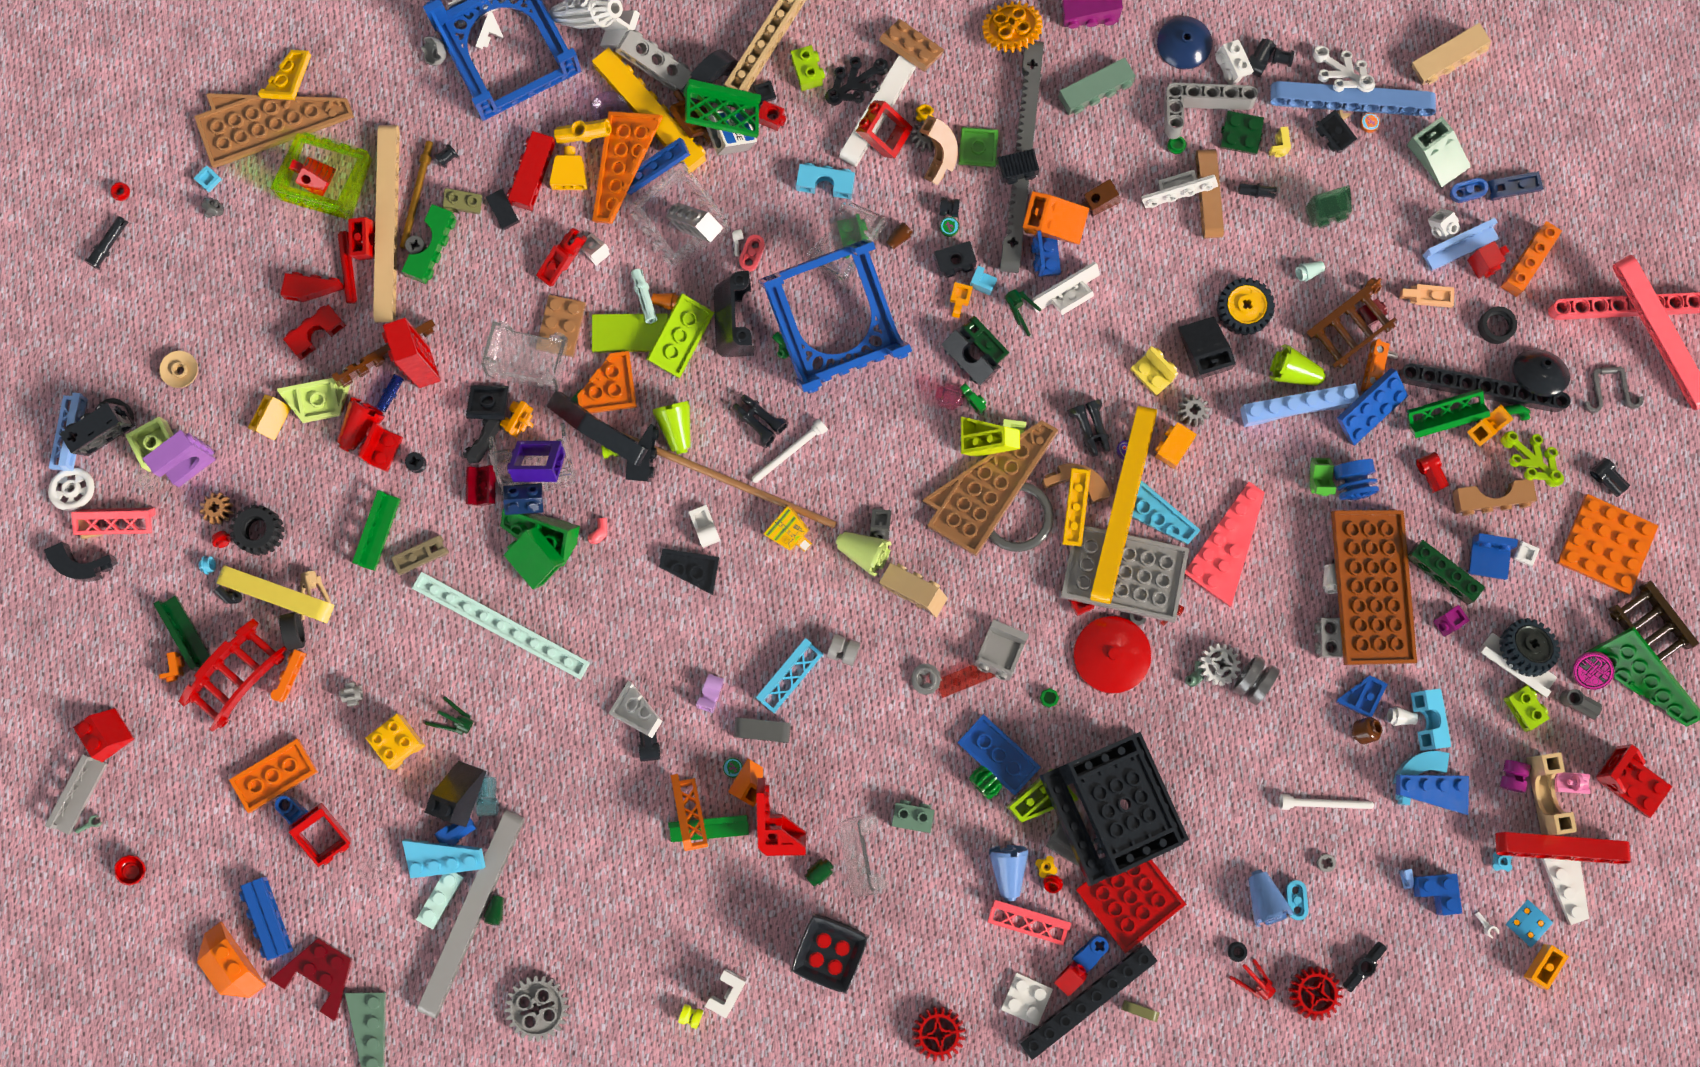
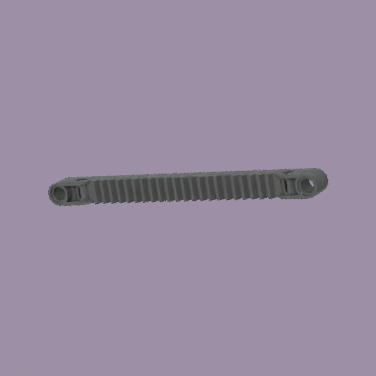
M1034 41V45L1028 43V49L1024 47L1022 63L1024 79L1015 153L1033 149L1044 42ZM1025 178L1019 179L1017 183L1011 186L1008 227L1006 230L1008 235L1003 241L1000 271L1019 273L1024 232L1023 224L1029 180H1025ZM1010 242L1014 243V248L1011 247Z

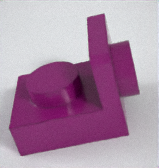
M1457 605L1433 622L1445 637L1470 620L1461 607Z

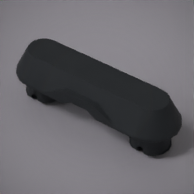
M499 419L482 420L484 427L481 430V435L475 440L472 447H467L465 449L466 452H463V457L467 458L468 463H479L501 428V421Z

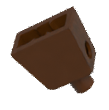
M1108 179L1085 193V201L1079 205L1089 208V212L1091 211L1092 215L1095 216L1119 204L1120 196L1111 179Z

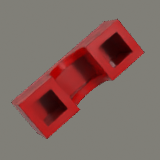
M328 304L320 307L311 318L304 319L298 328L290 330L283 340L300 360H303L316 349L311 342V336L315 331L325 330L332 337L343 329L346 324Z

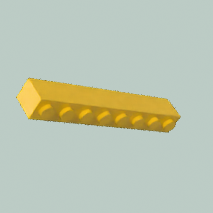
M608 47L592 60L594 68L634 113L663 116L654 136L664 147L678 138L684 140L690 156L679 162V164L690 174L706 161L705 150L700 144L696 145L693 142L694 138L690 139L678 121L669 115L670 111L664 104L660 105L658 103V98L654 92L648 91L645 88L646 84L640 77L636 78L633 75V69L628 64L625 65L621 61L622 57Z

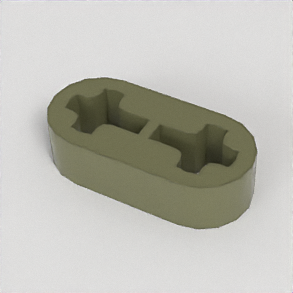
M1124 1000L1121 1010L1154 1022L1158 1021L1160 1012Z

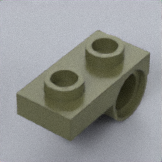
M444 189L442 208L453 213H458L459 211L472 214L481 213V194Z

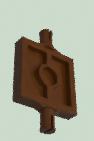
M679 89L674 91L673 95L678 100V103L672 104L669 108L674 118L690 139L703 136L709 145L712 144L706 127L685 123V97ZM704 105L699 107L704 114L708 113ZM695 111L690 113V117H700Z

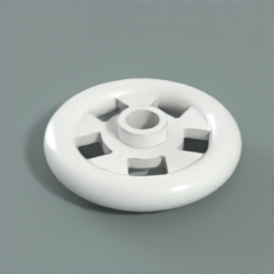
M74 468L73 471H60L49 484L48 495L50 501L55 507L65 511L77 510L83 507L93 496L95 488L93 478L87 471L80 468ZM75 475V480H68V476ZM85 480L86 487L82 488L80 482ZM59 483L62 484L61 491L56 490ZM81 493L83 497L78 501H75L74 498L79 496V494ZM62 496L69 498L66 503L60 500Z

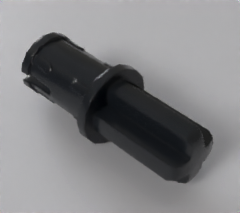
M1240 183L1238 187V194L1255 196V198L1267 197L1275 199L1276 194L1268 192H1277L1275 186H1262L1260 183H1257V185Z

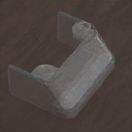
M561 423L562 439L556 440L562 442L565 450V458L557 482H513L511 475L507 471V465L512 458V451L506 449L497 451L493 436L489 437V456L502 495L503 486L542 483V490L546 492L571 487L576 483L572 448L565 423ZM549 456L524 458L521 466H546Z

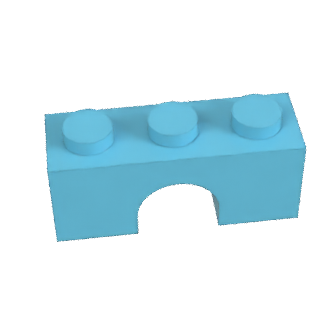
M812 163L799 165L796 191L815 194L817 184L822 181H828L834 187L833 197L852 199L855 173L851 170H836L830 166L817 167Z
M1441 689L1410 693L1413 711L1421 712L1426 719V728L1423 731L1417 732L1420 750L1426 751L1452 747Z

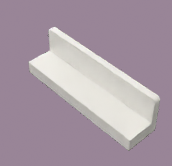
M1491 633L1478 651L1547 698L1552 692L1549 688L1557 677L1549 671L1537 677H1527L1525 673L1521 675L1518 673L1519 669L1514 671L1511 669L1512 664L1507 665L1506 661L1508 659H1503L1502 654L1504 652H1500L1502 645L1499 644L1501 638Z

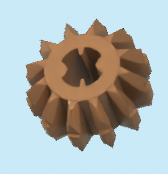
M214 492L211 493V498L205 496L206 502L200 503V506L204 508L199 511L200 514L204 515L203 519L205 521L209 520V523L212 525L216 522L221 525L223 519L229 521L227 514H233L229 509L234 506L232 503H229L230 498L228 496L224 497L223 493L216 495ZM216 505L219 506V509H217V510H218L217 512L214 511V508H216V507H215Z

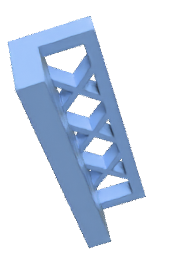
M1496 218L1429 248L1423 254V257L1430 270L1433 271L1493 241H1497L1499 237L1493 228L1498 223Z
M72 393V396L63 395L49 463V469L74 470L77 454L70 453L64 441L62 447L60 446V440H62L60 433L65 430L63 426L66 420V426L77 423L81 420L80 417L85 414L88 399L81 393ZM68 401H71V403H70V408H69V411H68V409H67ZM60 456L59 463L56 465V460Z

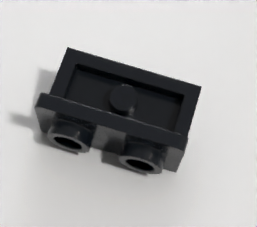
M1337 110L1332 111L1321 121L1318 120L1316 122L1318 126L1316 128L1317 132L1321 137L1325 136L1328 139L1327 145L1332 152L1337 151L1341 153L1358 140Z

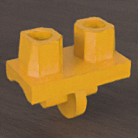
M522 400L520 403L513 401L509 407V410L514 413L512 418L505 417V420H502L500 425L511 436L518 438L520 432H524L526 427L533 428L534 424L530 422L533 417L531 415L533 408Z

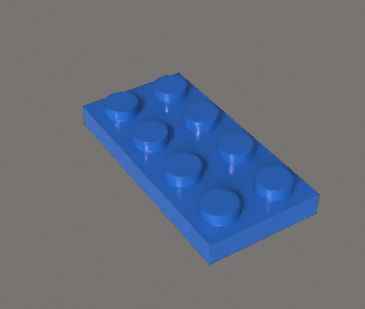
M1390 368L1337 417L1350 444L1355 446L1408 397L1397 370Z
M984 714L957 742L981 766L992 772L1000 783L1014 796L1041 768L1039 764Z

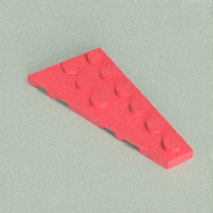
M1248 482L1186 568L1184 574L1229 607L1233 603L1265 493L1251 482Z

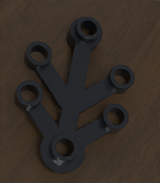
M859 57L851 58L847 83L842 87V80L846 77V71L843 67H837L834 70L836 78L833 88L829 89L825 94L827 103L833 106L839 105L842 101L862 103L865 99L862 91L877 93L880 90L878 81L862 82L875 74L880 76L887 74L889 71L887 61L879 58L874 62L873 67L857 76L862 62ZM850 90H857L853 94L847 93Z

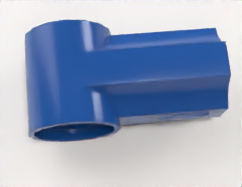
M469 818L467 827L452 824L442 828L434 835L439 843H447V845L454 846L460 842V839L477 828L472 819Z

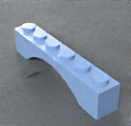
M1356 383L1244 404L1240 408L1244 427L1309 412L1348 408L1359 398Z

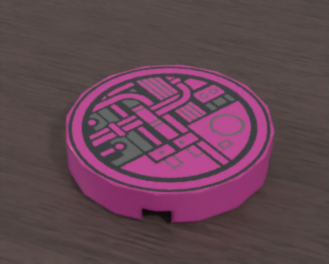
M1586 652L1576 659L1573 665V674L1580 686L1590 690L1604 688L1611 682L1614 676V667L1607 655L1601 652Z

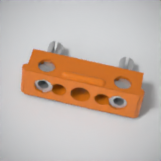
M1380 339L1371 343L1361 386L1362 392L1369 389L1383 376L1387 357L1392 359L1398 358V353L1389 351L1390 344L1382 342Z

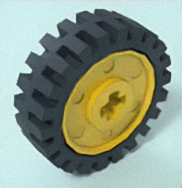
M1253 278L1236 279L1229 283L1221 292L1217 302V314H1219V319L1223 322L1224 327L1227 326L1229 331H1234L1238 335L1240 333L1252 335L1261 331L1270 322L1275 311L1274 296H1271V290H1267L1264 283L1260 284V281L1257 279L1255 281ZM1245 303L1249 305L1247 309L1243 308Z

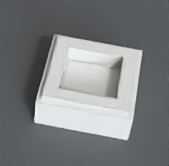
M1521 541L1513 559L1532 567L1539 548Z

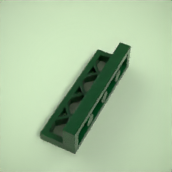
M174 596L165 602L157 601L153 603L190 670L198 671L211 655L179 598Z

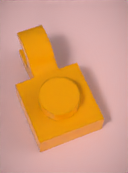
M954 283L950 302L955 303L952 317L959 318L962 305H969L973 286Z

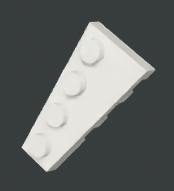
M1541 858L1568 925L1589 919L1581 862Z

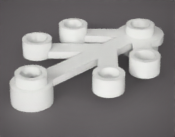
M1317 46L1313 53L1314 60L1317 63L1325 62L1337 70H1320L1318 75L1319 81L1327 82L1329 78H1350L1353 80L1343 81L1342 79H1336L1333 89L1337 92L1343 91L1344 88H1358L1363 92H1370L1374 89L1375 80L1367 74L1366 61L1358 60L1356 62L1355 70L1359 72V76L1354 73L1351 59L1352 53L1350 51H1343L1341 53L1340 61L1344 63L1343 66L1329 57V49L1327 47Z

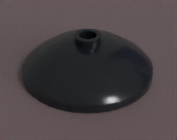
M1541 349L1526 350L1520 353L1513 363V374L1517 382L1524 389L1535 395L1544 397L1556 396L1565 391L1569 385L1570 372L1568 367L1557 355Z

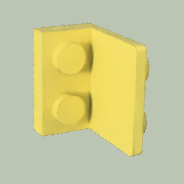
M1151 346L1145 356L1133 365L1130 370L1157 396L1173 382L1178 373L1175 365L1167 362L1163 358V353L1158 348Z

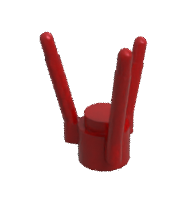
M1252 959V962L1263 977L1262 980L1246 964L1242 966L1257 982L1255 986L1257 990H1254L1235 977L1229 976L1230 980L1254 994L1258 999L1262 997L1266 1001L1276 992V989L1272 986L1273 982L1267 977L1256 959Z

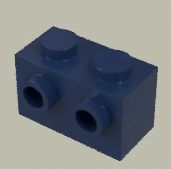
M542 483L503 486L505 515L543 513Z

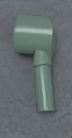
M92 815L89 821L75 829V832L78 834L90 827H100L102 822L96 825L93 824V820L99 816Z

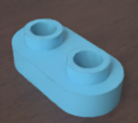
M1290 881L1285 888L1286 901L1294 914L1289 916L1294 920H1303L1309 912L1307 889L1301 881ZM1295 886L1298 888L1297 894L1292 892V888ZM1296 906L1300 908V912L1298 914L1294 912V908Z

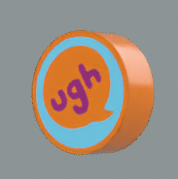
M1367 113L1360 120L1361 129L1367 133L1376 131L1380 125V119L1374 113Z

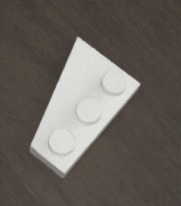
M629 680L608 713L651 738L662 722L638 689Z

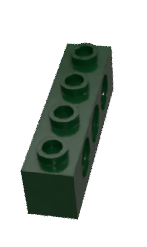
M1424 540L1417 542L1408 554L1410 562L1467 605L1475 602L1485 589L1484 585Z

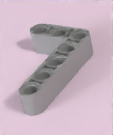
M1171 83L1167 86L1164 97L1165 135L1170 139H1176L1181 135L1184 125V108L1250 110L1254 107L1258 91L1255 87L1249 85Z

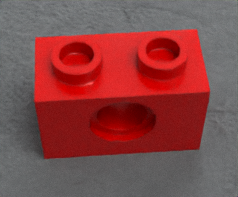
M367 217L348 219L349 256L360 261L375 259V221Z

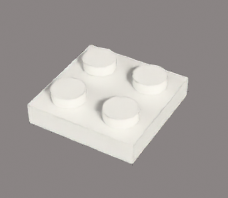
M1016 973L1001 1010L1038 1026L1053 989Z

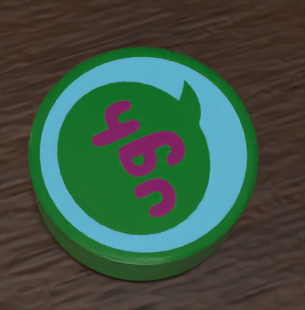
M953 217L944 218L940 224V231L946 237L955 236L959 230V223Z
M730 758L725 761L723 771L728 777L735 778L743 765L738 759Z

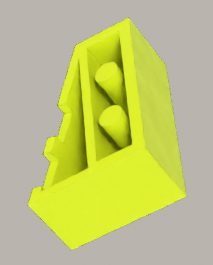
M961 416V454L978 457L1020 449V430Z

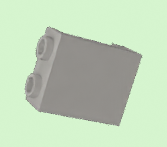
M993 619L974 666L981 672L995 674V677L1000 680L1010 681L1029 634Z

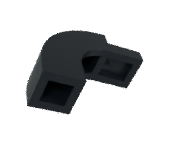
M723 49L716 50L690 74L692 76L690 79L712 84L723 75L728 77L738 61ZM691 98L695 103L699 101L698 99Z
M63 542L44 549L48 561L56 571L78 581L92 582L103 579L101 572H108L113 569V566L118 564L116 557L112 555H106L90 563L80 564L75 560L69 544Z

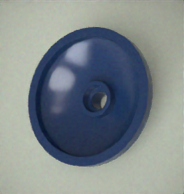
M1189 16L1175 17L1166 22L1159 31L1157 37L1158 52L1162 59L1174 68L1183 70L1193 69L1200 66L1209 57L1212 50V36L1209 29L1200 20ZM1184 36H1188L1190 39L1186 40Z

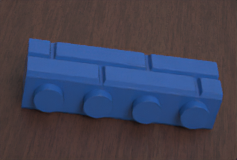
M261 877L240 886L242 890L239 892L240 898L243 902H246L248 907L246 915L250 921H253L255 927L253 928L254 937L257 940L259 939L262 946L259 948L261 956L269 961L292 952L293 948L267 877Z

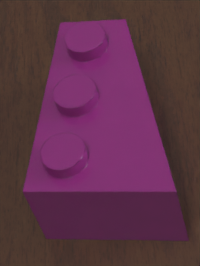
M1063 0L1061 5L1063 27L1074 29L1082 25H1087V27H1095L1098 24L1114 25L1118 23L1123 9L1122 0Z

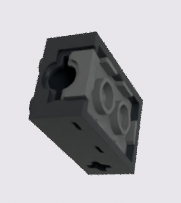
M104 402L99 404L92 413H86L81 416V420L77 423L67 425L64 428L65 430L60 433V436L70 453L90 456L136 426L126 408L121 405Z

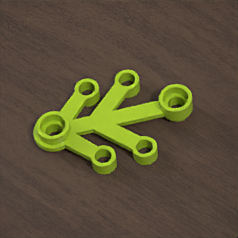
M1508 431L1501 437V443L1504 447H1515L1527 458L1522 459L1520 455L1514 454L1509 459V463L1513 467H1529L1524 471V477L1527 480H1545L1546 484L1550 487L1560 486L1564 482L1563 474L1557 470L1555 457L1558 455V451L1554 447H1549L1544 452L1548 466L1543 461L1540 446L1543 442L1541 435L1534 434L1529 440L1533 453L1518 440L1516 432ZM1535 468H1539L1542 472H1537Z

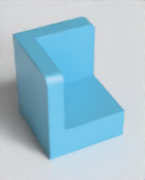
M977 266L970 286H973L975 290L991 295L997 278L984 273L985 268Z

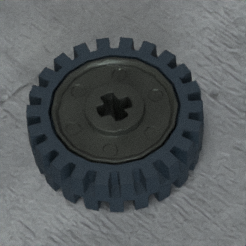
M1522 618L1512 623L1501 634L1499 644L1502 646L1500 647V652H1504L1502 654L1503 659H1508L1506 661L1507 665H1513L1511 669L1514 671L1519 669V674L1523 675L1525 673L1527 677L1541 676L1558 662L1560 647H1557L1559 642L1554 640L1556 637L1554 633H1549L1551 630L1549 627L1543 628L1545 624L1542 622L1537 624L1538 620L1533 619L1531 621L1530 618Z

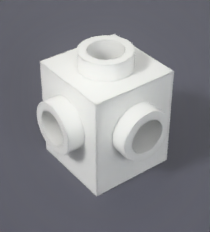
M1441 208L1428 219L1432 229L1431 232L1436 238L1448 240L1461 230L1458 223L1459 220L1453 211Z

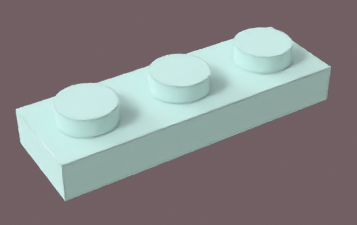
M458 873L442 874L416 920L434 930L464 877Z

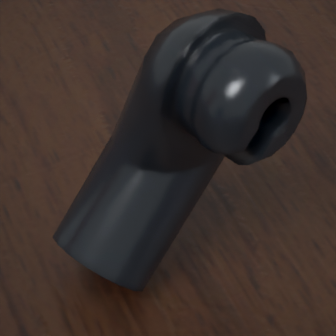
M221 585L213 591L226 604H237L243 598L240 592H227Z

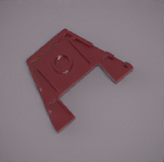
M318 938L272 976L270 981L285 990L298 972L330 993L319 1012L336 1021L353 958Z

